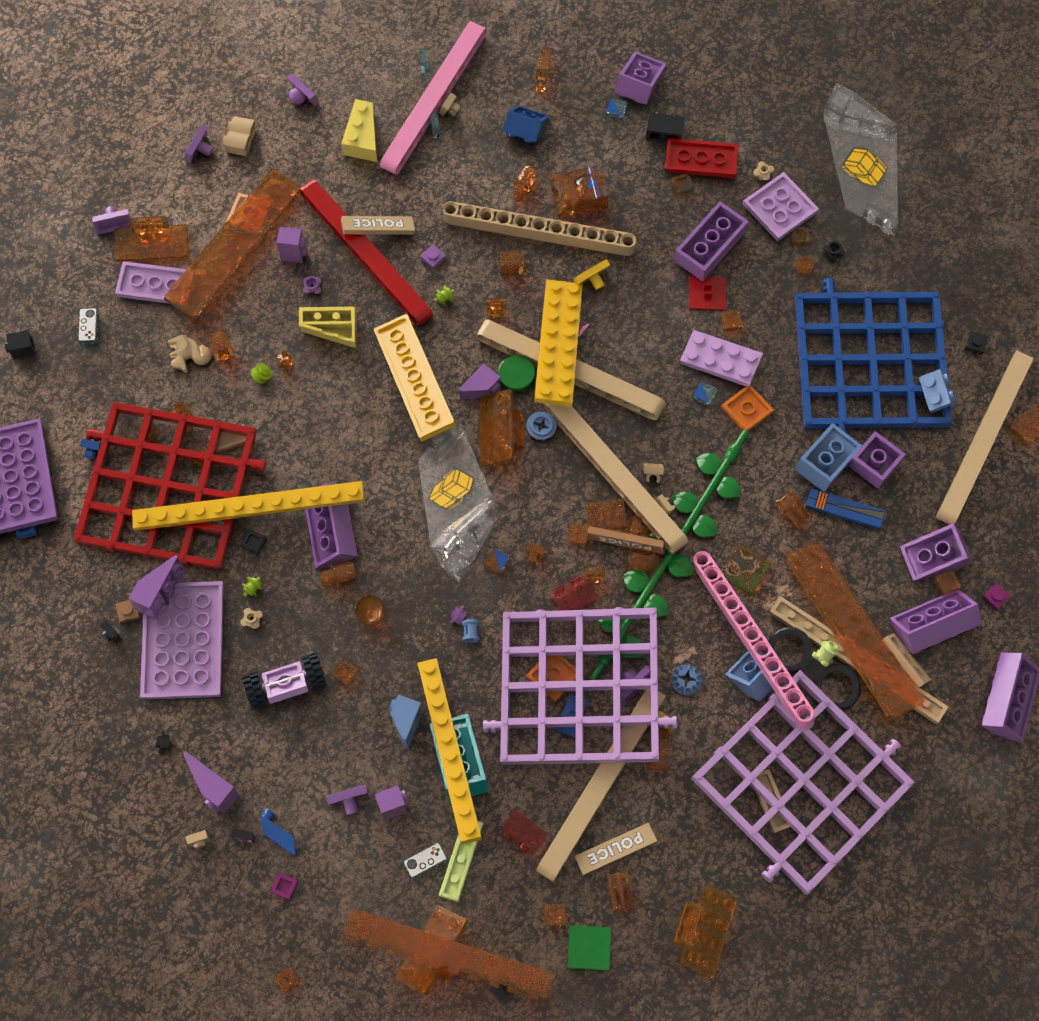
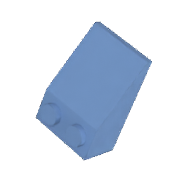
M832 423L800 458L794 470L825 492L850 463L852 457L862 445Z

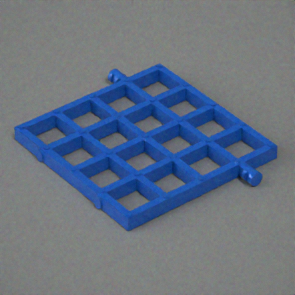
M827 278L823 280L825 293H796L795 312L804 429H827L832 423L846 434L847 430L845 428L951 427L952 413L950 406L942 409V417H917L915 396L925 395L921 385H914L912 365L937 364V369H941L945 374L947 373L943 336L944 321H942L939 292L834 293L835 280ZM837 303H863L865 323H839ZM872 303H897L899 323H873ZM906 303H931L933 323H908ZM803 304H829L830 323L805 324ZM934 333L936 354H911L909 334ZM805 334H831L833 354L807 355ZM840 334H866L867 354H841ZM874 334H900L902 354H876ZM808 365H834L835 386H809ZM842 365H868L870 386H844ZM877 365H903L904 385L879 386ZM871 396L873 418H847L845 397ZM880 396H906L907 417L882 418ZM810 397H836L838 418H812Z

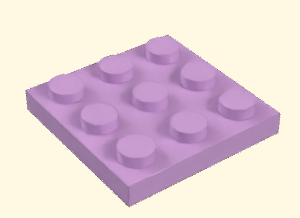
M785 172L743 200V205L777 242L819 211V208Z

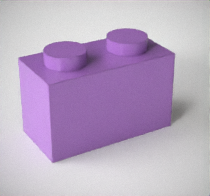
M279 227L277 246L281 261L303 263V257L307 256L308 247L305 245L306 238L303 236L301 229Z
M398 785L375 794L384 821L407 813L406 806H409L405 791H400Z

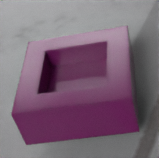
M996 583L982 598L997 611L1011 595Z
M279 872L270 892L290 901L298 880Z

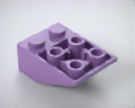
M173 556L137 582L128 598L137 612L156 620L159 615H163L166 609V602L174 595L175 586L178 581L182 580L185 573L178 556Z

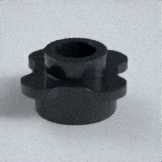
M835 240L831 241L828 246L825 245L823 247V252L829 255L830 260H835L836 257L844 255L845 252L842 245Z
M162 731L161 736L157 735L155 747L159 748L158 753L161 750H168L170 735L164 734V731Z

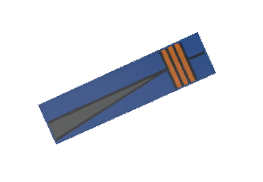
M812 488L805 507L878 530L881 528L885 510Z

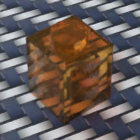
M521 249L499 251L501 276L523 274L526 260L525 256H521Z
M224 328L206 335L216 361L226 360L234 355Z

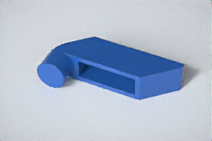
M265 808L261 814L264 836L294 857H297L294 837L271 822L275 814Z

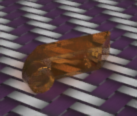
M542 47L535 81V90L537 92H544L546 88L552 54L551 48Z

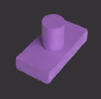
M200 125L185 152L184 161L191 164L197 151L207 156L211 155L214 147L203 142L207 134V127Z
M109 206L105 209L106 214L92 217L97 235L133 227L128 209L116 212L115 207Z
M366 784L328 795L326 798L328 805L343 801L346 815L358 812L354 797L368 793Z

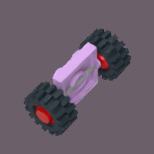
M317 652L301 657L305 671L302 670L299 661L262 673L263 684L257 671L243 675L242 682L251 709L254 710L268 705L265 692L270 704L308 692L306 678H308L312 691L327 686L323 667Z

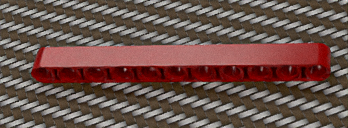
M315 179L299 188V192L304 200L416 326H421L433 317V312L364 234H343L341 217L347 216L346 213Z

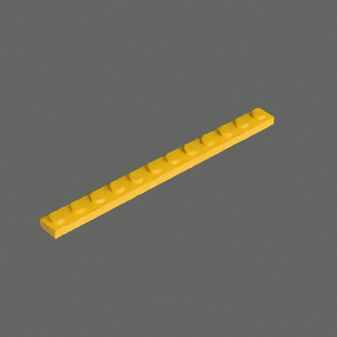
M358 481L132 510L133 529L138 531L365 502L363 482Z

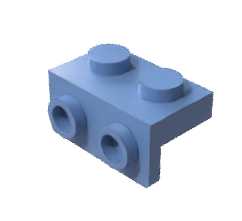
M941 369L919 377L931 413L948 406L951 408L956 407L955 401H957L954 391L950 389L951 379L948 373L945 374Z

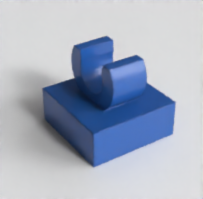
M82 439L80 446L87 448L84 457L96 459L97 450L99 451L101 443Z

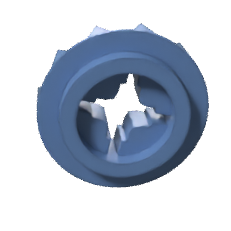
M546 412L532 414L527 420L526 425L530 436L536 440L540 439L543 441L552 437L556 432L557 426L554 417ZM544 421L545 428L539 432L537 425H541Z
M681 664L674 669L671 675L672 687L679 694H695L702 686V674L697 667L690 664ZM688 672L689 678L693 681H689L685 687V681L681 677H685Z

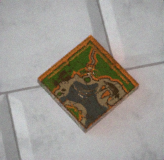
M738 544L721 572L729 583L753 596L771 567L772 562Z

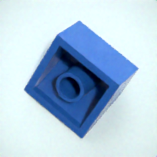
M516 105L508 110L503 131L507 132V135L517 138L518 136L524 138L525 142L534 143L541 138L550 116Z

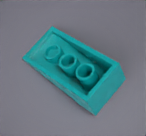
M469 715L453 717L452 722L471 797L487 793V782ZM429 723L448 801L451 802L432 723Z

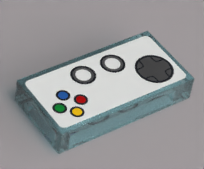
M79 308L77 339L79 344L97 343L98 308Z
M438 841L402 860L411 880L448 861V858Z

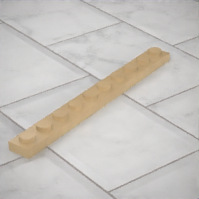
M780 596L770 610V615L788 627H796L804 631L811 639V642L821 647L823 641L830 640L838 646L837 649L839 651L838 655L834 656L835 658L936 725L948 709L947 705L921 688H918V686Z

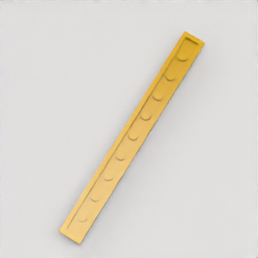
M437 658L419 662L418 668L461 845L482 840Z

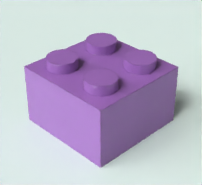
M875 431L852 457L848 467L879 489L901 464L906 454Z

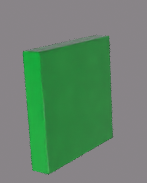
M569 925L567 969L609 971L611 927Z

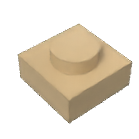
M206 830L185 836L188 846L190 848L194 847V849L205 847L206 843L211 842Z

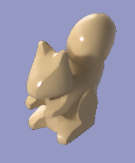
M180 335L168 340L170 348L175 349V351L169 354L171 359H173L171 366L175 369L183 370L187 373L185 361L192 358L197 365H205L211 360L212 352L204 345L199 346L196 341L188 338L186 335Z

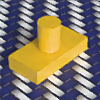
M606 259L576 276L573 282L580 285L590 280L596 291L603 288L605 283L599 274L609 268L608 260Z

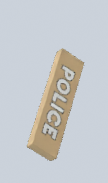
M341 217L343 234L414 235L415 233L412 217Z
M648 822L574 856L584 876L656 843L657 839Z

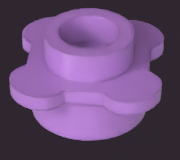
M309 276L303 279L305 285L303 292L305 294H319L321 292V279L319 277Z
M464 605L453 610L450 615L453 619L450 623L456 622L460 624L467 614V611L463 609Z

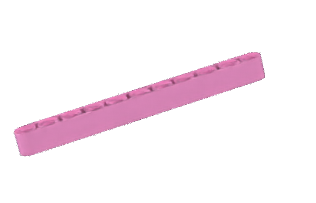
M472 21L467 24L382 157L380 168L395 175L400 172L482 43L487 28Z
M705 551L698 552L694 556L696 573L797 726L803 730L812 728L815 721L813 708L710 554ZM731 606L736 607L735 609H728ZM741 621L747 622L743 625L738 624ZM752 636L757 637L755 640L748 639ZM760 652H766V653H767L766 655H763V656H762V655H759ZM772 667L777 668L776 671H770L769 669ZM781 683H786V684H788V686H786V687H781V686H779V685H780ZM797 699L799 702L791 703L790 700ZM803 715H808L810 718L804 720L800 717Z

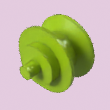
M443 286V291L436 290L434 301L435 303L438 301L439 304L445 306V301L453 302L452 298L455 292L453 289L450 290Z
M259 363L251 370V375L257 383L264 384L272 377V372L266 364Z
M247 577L248 583L241 584L245 592L243 595L245 597L247 595L257 597V589H263L261 587L262 584L259 582L261 578Z

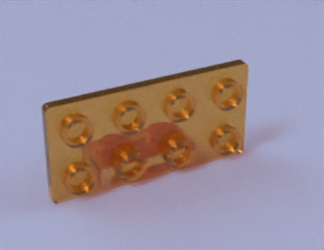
M166 216L129 218L130 227L115 229L114 259L116 262L188 257L187 224L169 225Z
M507 389L479 398L480 466L482 467L513 460L514 448H524L523 413L513 407V391Z
M704 884L698 903L685 902L673 941L678 945H684L680 965L709 978H714L737 898L713 886Z
M437 905L395 979L424 995L428 994L436 978L448 984L468 949V946L459 940L468 920Z

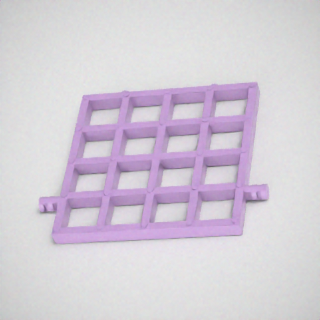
M616 607L614 609L545 611L539 609L529 612H503L501 721H483L484 733L501 731L500 762L502 765L659 762V728L665 727V729H669V727H673V729H677V716L659 718L657 608L624 609ZM650 618V643L621 644L620 619ZM584 620H613V644L584 645ZM548 621H576V645L547 646ZM511 622H539V646L511 647ZM621 654H650L651 679L621 680ZM576 655V681H547V656ZM584 655H613V680H584ZM539 656V682H510L511 657ZM651 689V715L621 716V690ZM613 690V716L584 717V691ZM576 691V717H547V692ZM510 692H539L538 718H510ZM651 725L652 752L621 753V726ZM613 726V753H584V727ZM576 727V753L546 754V728ZM509 728H538V754L509 755Z
M799 670L792 677L795 683L798 682L819 703L814 709V719L825 709L847 731L828 748L810 729L803 730L797 726L774 692L768 698L769 701L723 747L720 746L713 753L714 756L691 779L775 863L773 866L769 865L767 867L768 871L762 873L763 878L771 883L774 880L773 876L777 877L779 875L778 871L781 869L807 895L915 782L890 758V756L896 754L895 750L899 751L902 748L898 741L892 739L889 742L890 745L887 744L884 747L885 751L883 752ZM772 707L794 728L777 747L755 726ZM746 733H749L769 753L752 772L729 751ZM799 734L822 755L804 774L782 753ZM851 736L874 757L857 775L834 754ZM721 758L743 779L726 798L703 777ZM774 759L797 781L779 800L756 778ZM827 761L849 782L832 801L809 780ZM879 763L902 784L885 802L862 781ZM748 785L771 807L753 826L730 805ZM801 787L824 808L807 827L784 806ZM854 789L877 810L860 828L837 808ZM776 813L798 834L781 854L758 833ZM829 814L852 836L834 856L812 835V832ZM803 841L826 862L809 882L786 861Z

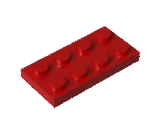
M668 138L665 172L736 178L738 144Z

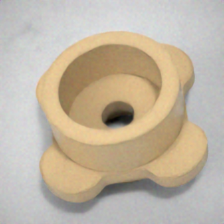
M760 161L753 173L760 180H769L770 174L774 172V167Z
M246 608L240 623L244 627L257 629L260 626V618H262L263 614L259 610L252 611L250 608Z

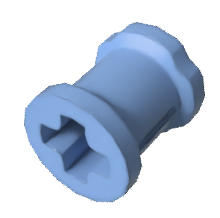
M476 619L463 620L461 622L462 626H464L462 642H479L480 637L477 635L479 621Z

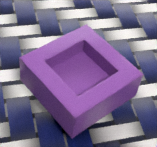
M433 244L420 255V259L434 270L446 259V255Z

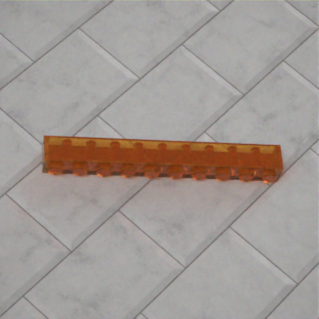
M352 908L348 911L341 933L346 935L345 940L354 943L361 940L366 942L365 946L377 949L380 946L386 948V953L398 956V953L407 955V960L418 963V960L421 959L427 961L426 966L438 969L439 966L447 968L446 972L458 975L459 972L467 974V979L478 982L480 978L487 981L486 985L499 988V985L507 987L508 992L517 995L521 991L527 993V998L539 1001V998H546L553 974L546 970Z

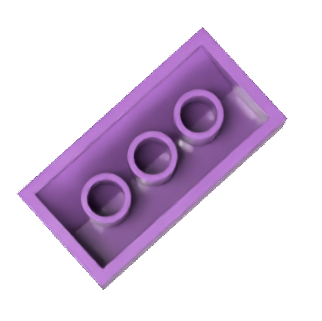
M327 482V483H325V484L322 485V486L335 485V484H334V483H328V482ZM348 504L305 509L315 568L344 564L358 556Z
M959 589L889 618L900 641L912 654L921 652L925 648L937 645L941 641L955 637L957 634L982 624L978 604Z
M1001 652L997 662L995 677L992 681L990 696L987 700L986 711L982 719V726L992 734L1019 743L1024 741L1039 683V667L1024 654Z

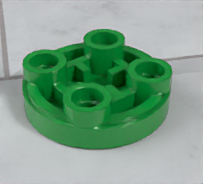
M520 355L504 359L498 369V375L501 377V386L515 392L527 391L535 380V367L528 358Z

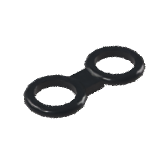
M784 627L778 629L770 636L768 642L773 650L777 640L786 635H794L804 643L805 655L798 664L792 666L784 665L789 674L797 673L801 670L821 690L822 681L829 673L842 672L851 679L853 692L846 701L834 704L841 710H846L857 702L861 694V683L858 675L852 668L844 664L823 666L820 661L812 656L813 645L811 639L804 631L796 627Z

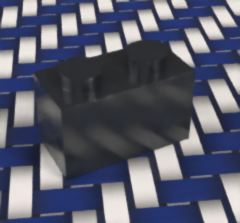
M650 112L646 140L667 143L668 138L681 139L685 117Z

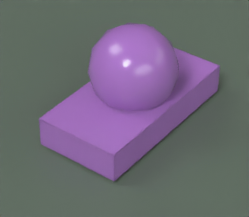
M290 74L287 77L294 87L289 92V100L292 103L298 105L303 103L305 99L314 106L319 103L316 95L294 74Z
M645 665L638 674L633 670H624L621 672V680L651 679L650 668ZM641 689L622 690L621 701L625 705L628 704Z

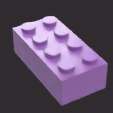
M719 201L676 249L674 262L703 282L746 233L749 221Z

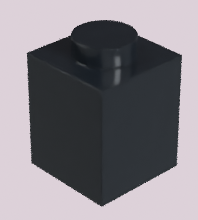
M29 330L6 334L7 342H4L7 353L10 352L13 359L35 354L33 337Z

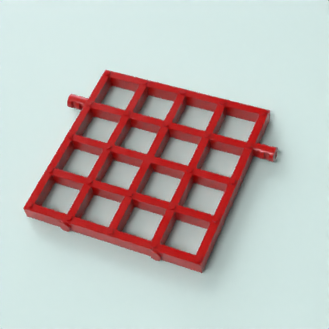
M112 402L104 432L88 428L86 433L87 440H100L101 444L73 540L76 544L103 548L109 552L119 551L166 561L176 555L184 566L193 565L222 571L235 518L225 519L224 526L204 522L174 526L186 529L180 553L154 549L160 528L149 529L145 547L121 543L120 539L126 518L133 519L132 510L135 509H129L135 485L160 489L156 507L166 506L170 491L195 495L194 502L204 501V497L211 499L240 497L248 468L255 471L259 470L260 472H264L266 468V460L251 459L257 435L256 428ZM120 413L144 417L138 440L113 436ZM154 419L178 424L172 447L147 442ZM187 426L212 430L207 453L181 449ZM221 432L247 436L241 459L216 455ZM111 445L135 450L129 473L104 469ZM144 452L169 456L163 480L138 475ZM179 458L204 462L198 486L172 482ZM213 464L238 469L233 492L207 488ZM101 478L126 483L119 507L95 502ZM92 511L116 516L110 540L85 536ZM195 531L221 535L215 560L189 555Z

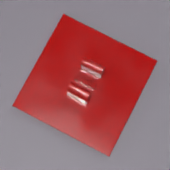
M690 276L689 309L726 311V277L707 276L702 282L697 277Z

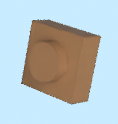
M129 600L116 603L121 624L140 619L139 612L135 610Z

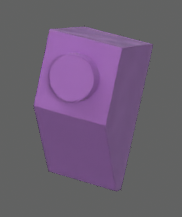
M483 364L459 388V397L461 399L489 398L492 393L496 394L499 391L501 377Z

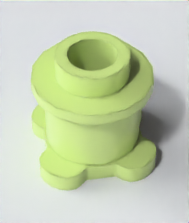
M830 640L823 641L820 649L813 652L812 656L820 661L823 666L828 667L833 662L832 658L839 653L838 646Z

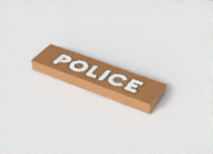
M592 526L588 528L589 540L664 555L665 543L663 540Z

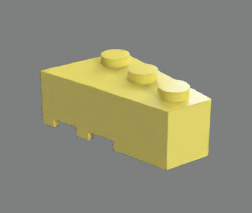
M355 99L341 143L343 155L377 162L372 102Z
M299 307V327L301 332L357 349V313L355 307Z

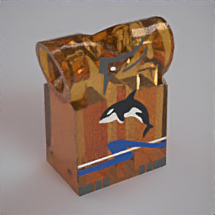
M600 165L570 171L567 174L553 173L549 176L552 192L557 197L555 205L559 218H567L574 213L578 214L608 208V193Z

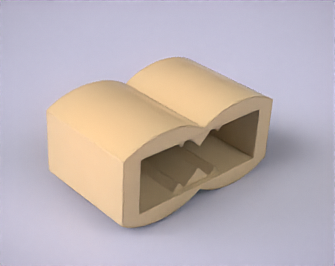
M234 116L232 121L228 123L227 136L223 137L222 144L227 153L247 156L256 130L255 120Z

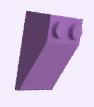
M634 51L619 74L614 92L622 97L633 99L637 103L647 105L666 64Z
M954 523L900 546L914 582L952 572L973 563L960 530Z
M185 752L183 755L201 794L206 799L204 803L216 814L220 811L225 815L239 797V793L231 784L188 752Z

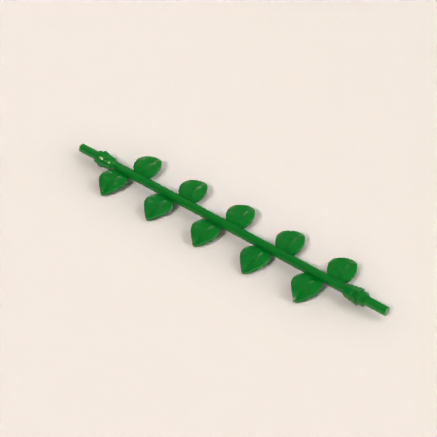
M742 430L736 442L728 447L723 463L717 455L711 453L702 454L697 457L696 462L700 471L706 475H715L699 501L694 494L686 491L679 492L672 497L675 508L680 513L690 514L681 529L685 535L688 534L692 527L693 532L698 537L708 538L717 536L718 530L714 520L706 515L699 516L715 488L722 498L732 499L741 497L739 483L734 478L729 476L723 477L730 464L741 454V446L749 435L748 431ZM653 533L648 535V538L657 539ZM666 548L664 552L666 555L650 580L640 570H631L623 575L627 589L634 593H641L633 608H642V606L643 608H657V618L667 617L669 613L668 605L661 596L656 594L650 595L665 569L668 568L669 572L675 577H689L693 575V566L690 560L681 554H671ZM620 619L621 644L641 643L635 636H624L634 619H625V621ZM599 620L600 626L605 632L613 633V620ZM621 654V656L633 659L642 658L643 654ZM613 655L598 656V664L590 675L589 680L598 679L603 669L611 664Z

